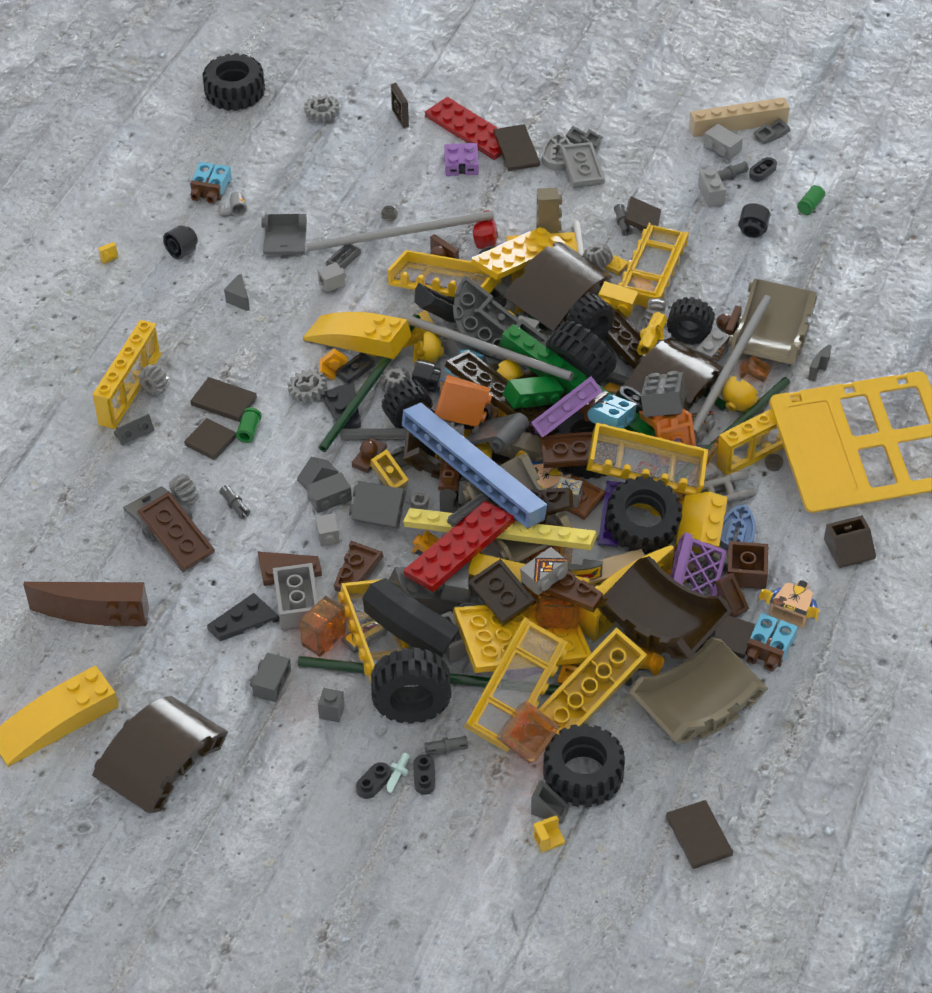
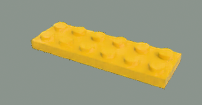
M539 227L473 257L471 264L495 280H499L524 268L546 247L552 248L556 242H563L564 244L566 242L558 236L549 233L546 229Z

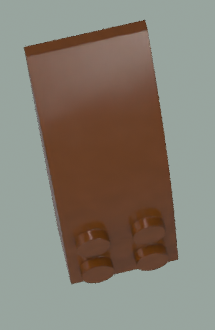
M24 581L23 585L30 610L51 617L84 624L114 627L147 625L149 604L144 582Z

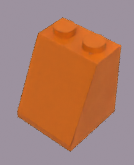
M447 375L435 414L443 420L479 426L480 422L484 423L487 412H484L485 404H490L492 394H489L491 388Z

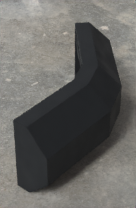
M418 283L415 288L414 302L421 309L450 323H456L453 315L455 297L445 296ZM494 288L490 293L493 296V300L502 307H505L507 304L506 298Z
M387 578L370 584L362 597L364 612L387 631L413 648H419L421 651L429 650L432 654L435 653L441 658L460 629L454 623L414 599Z

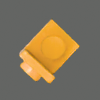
M332 349L319 359L320 373L322 372L324 377L333 381L335 379V371L348 362L347 356L336 349Z
M426 530L422 535L418 534L413 540L412 544L415 546L411 551L415 553L419 549L424 553L439 538Z
M639 647L647 654L646 662L639 669H649L654 676L659 675L665 662L663 656L644 647Z

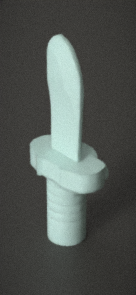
M407 753L402 754L397 764L392 763L390 766L393 774L387 783V791L389 793H392L400 775L406 776L408 773L405 766L410 755Z

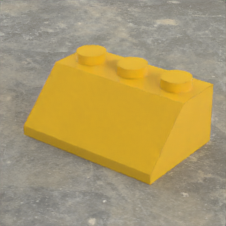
M712 492L685 495L681 511L682 519L678 528L675 546L677 547L679 539L686 532L692 534L694 539L719 548L728 497ZM692 545L691 550L693 552L702 554L698 546Z

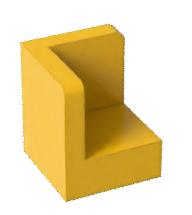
M557 816L533 824V836L541 852L565 844V839L559 830V819Z

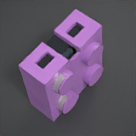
M477 143L444 144L446 176H459V174L479 175Z

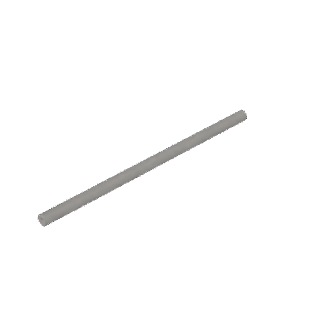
M493 211L315 241L306 243L309 252L493 220L494 214Z
M769 295L763 296L693 421L695 435H697L772 300Z
M400 313L398 318L407 319L408 324L568 381L573 379L574 373L404 313Z

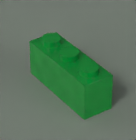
M552 375L509 380L503 395L511 406L517 409L556 404L561 399L564 389Z

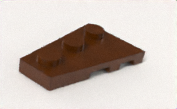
M350 541L349 551L345 554L343 567L340 568L334 583L335 591H341L342 583L365 581L384 558L383 552Z
M257 551L264 586L275 584L273 568L312 563L314 577L322 576L318 556Z

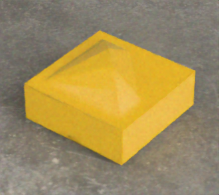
M114 242L98 248L100 261L103 264L118 258L117 247Z
M614 255L611 263L607 264L605 270L620 276L627 268L629 261Z

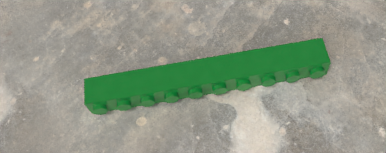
M515 324L502 333L499 347L573 372L574 376L571 381L554 376L563 387L564 395L569 394L589 378ZM525 366L539 377L552 376L551 374ZM598 385V386L602 389V391L608 392V391L605 390L603 387H601L600 385ZM635 412V420L624 427V429L656 437L655 429L640 419V414Z

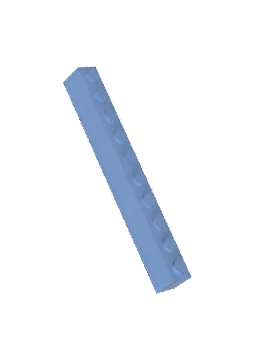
M419 403L403 410L402 426L505 511L513 515L522 525L529 528L545 520L547 504L425 405Z

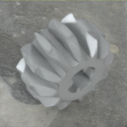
M602 243L590 246L582 255L599 268L607 267V264H610L613 259L612 251L608 245Z
M655 298L648 301L645 318L646 327L653 313L660 312L665 314L666 302L664 300Z
M155 364L143 368L138 376L140 379L139 383L143 386L142 389H145L147 393H151L153 396H159L166 391L170 385L169 377L166 376V372L162 371L161 367H157Z
M389 367V370H383L382 375H380L382 391L388 393V390L393 388L395 384L409 380V372H406L404 368L398 369V367L395 369Z
M182 473L169 482L172 494L187 506L192 505L198 500V490L189 476Z

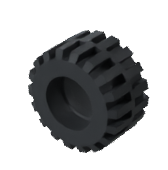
M595 294L586 295L584 298L579 299L570 309L567 321H573L576 324L582 325L598 336L599 339H602L613 326L615 311L600 296Z
M683 297V299H678L673 303L667 319L666 327H668V332L671 333L673 338H677V341H682L684 344L690 343L695 345V343H702L711 333L715 320L713 308L708 306L707 302H702V299Z
M409 379L401 381V383H397L393 388H390L388 393L384 395L381 406L394 427L404 428L402 426L403 410L419 403H425L428 407L432 408L433 403L421 383Z

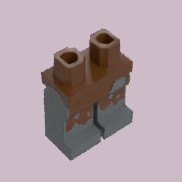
M445 460L441 462L438 490H440V512L454 513L460 509V504H458L460 473Z

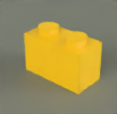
M604 282L598 296L613 309H619L624 316L630 317L636 305L638 291Z
M387 449L371 459L370 466L385 486L402 489L408 486L409 479Z

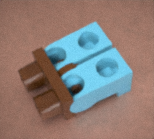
M199 162L194 177L190 182L191 200L198 201L202 197L212 204L216 200L221 201L225 187L232 180L230 166L216 164L214 167V164ZM203 168H209V170L204 172ZM219 170H223L225 173L219 174Z
M603 391L578 410V412L585 414L584 420L587 422L591 421L595 424H606L624 429V427L635 420L636 404L614 395H608L609 392Z
M761 613L747 643L746 662L756 664L758 659L765 661L763 667L772 672L777 666L781 667L791 644L796 639L798 626L782 620L778 625L777 618ZM763 621L770 622L772 626L763 624ZM782 628L789 629L791 631V634L782 631Z

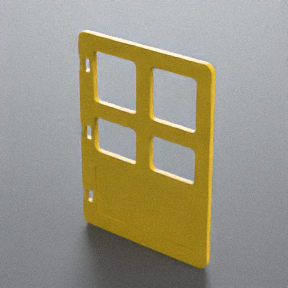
M916 371L847 384L799 390L792 393L775 394L770 398L769 404L806 511L816 513L932 492V477L920 480L910 479L898 447V443L932 438V388L924 372ZM905 379L906 384L899 385L897 380ZM853 388L854 392L846 393L844 389ZM916 388L929 424L893 429L880 393ZM799 396L800 401L792 402L791 397ZM864 396L867 399L878 433L853 436L840 400ZM883 447L896 484L871 487L858 450Z

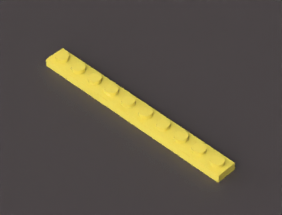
M409 508L403 521L404 527L441 532H449L453 528L447 523L448 516L452 513ZM515 521L497 539L592 550L597 534L594 530L535 524L526 528L519 521Z

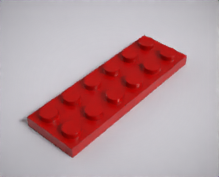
M448 96L425 111V117L464 142L477 143L478 150L491 159L496 160L502 156L493 134V130L497 129V127Z
M484 501L403 570L404 575L434 592L515 522L514 516Z

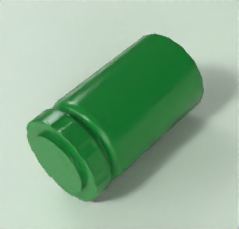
M813 185L798 202L797 208L799 212L803 215H810L825 197L824 189L818 185Z
M251 407L244 410L236 432V437L241 442L250 443L253 441L262 417L259 410Z

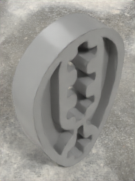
M555 133L544 144L542 163L548 169H566L559 149L560 145H569L571 143L564 134ZM556 152H559V162H556Z

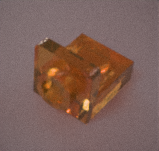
M752 355L740 365L739 369L741 372L739 377L743 379L748 373L764 382L767 379L770 365Z

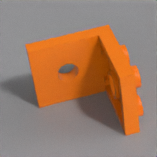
M684 408L682 413L651 417H644L643 410L639 411L640 419L655 429L656 437L670 441L680 438L681 443L696 446L692 414ZM659 456L660 464L662 466L669 465L670 458Z

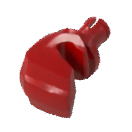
M494 220L476 222L473 228V239L476 247L483 249L488 246H495L498 238L496 222Z

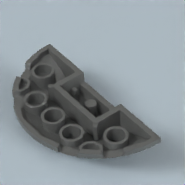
M466 275L460 281L455 292L453 306L454 320L456 321L459 333L500 346L502 333L515 324L546 346L548 338L523 319L519 320L493 300L491 294ZM472 347L473 349H475L476 351L480 352L485 356L497 359H505L500 356Z

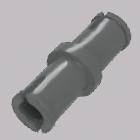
M744 161L734 166L729 165L726 169L718 171L721 180L732 179L738 174L748 172L749 167L747 162Z
M617 204L614 207L617 224L620 225L622 234L628 236L633 230L631 225L624 223L626 214L624 205L621 204L620 207V204Z
M224 485L227 490L225 491L221 487L219 493L225 498L227 505L234 509L241 519H244L243 512L248 516L250 510L244 505L242 498L236 495L229 485Z
M465 735L451 739L444 737L439 741L425 742L426 755L450 754V751L468 749V745H466L468 740Z

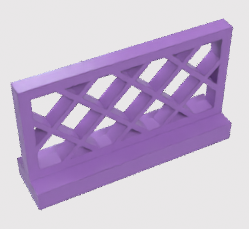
M592 376L532 421L531 425L534 427L532 433L534 435L539 434L543 438L603 392Z
M685 532L678 541L670 577L683 585V581L689 579L694 587L692 590L701 594L703 593L700 589L708 586L711 596H716L718 589L715 582L721 578L727 550L694 539L692 534ZM692 545L698 546L702 554L695 556L691 550ZM712 552L720 554V559L716 563L709 556ZM705 556L709 563V566L702 568L697 560ZM691 562H694L698 569L693 574L687 568V565ZM712 568L715 573V579L709 580L704 571ZM698 574H701L705 581L700 586L697 585L693 578Z

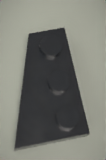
M354 381L327 390L325 395H321L322 401L336 421L356 395ZM358 408L343 429L361 428Z
M253 593L207 624V629L219 641H223L243 634L244 630L253 627L257 629L263 627L262 624L270 621L274 623L280 620L279 615Z

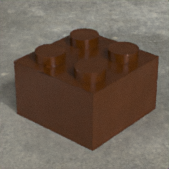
M729 541L726 575L734 573L740 588L766 589L768 578V544Z

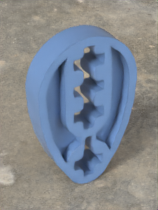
M737 505L724 516L719 544L724 550L728 551V543L733 541L737 527L740 528L737 542L754 543L755 520L748 506ZM740 513H743L742 518L739 519Z

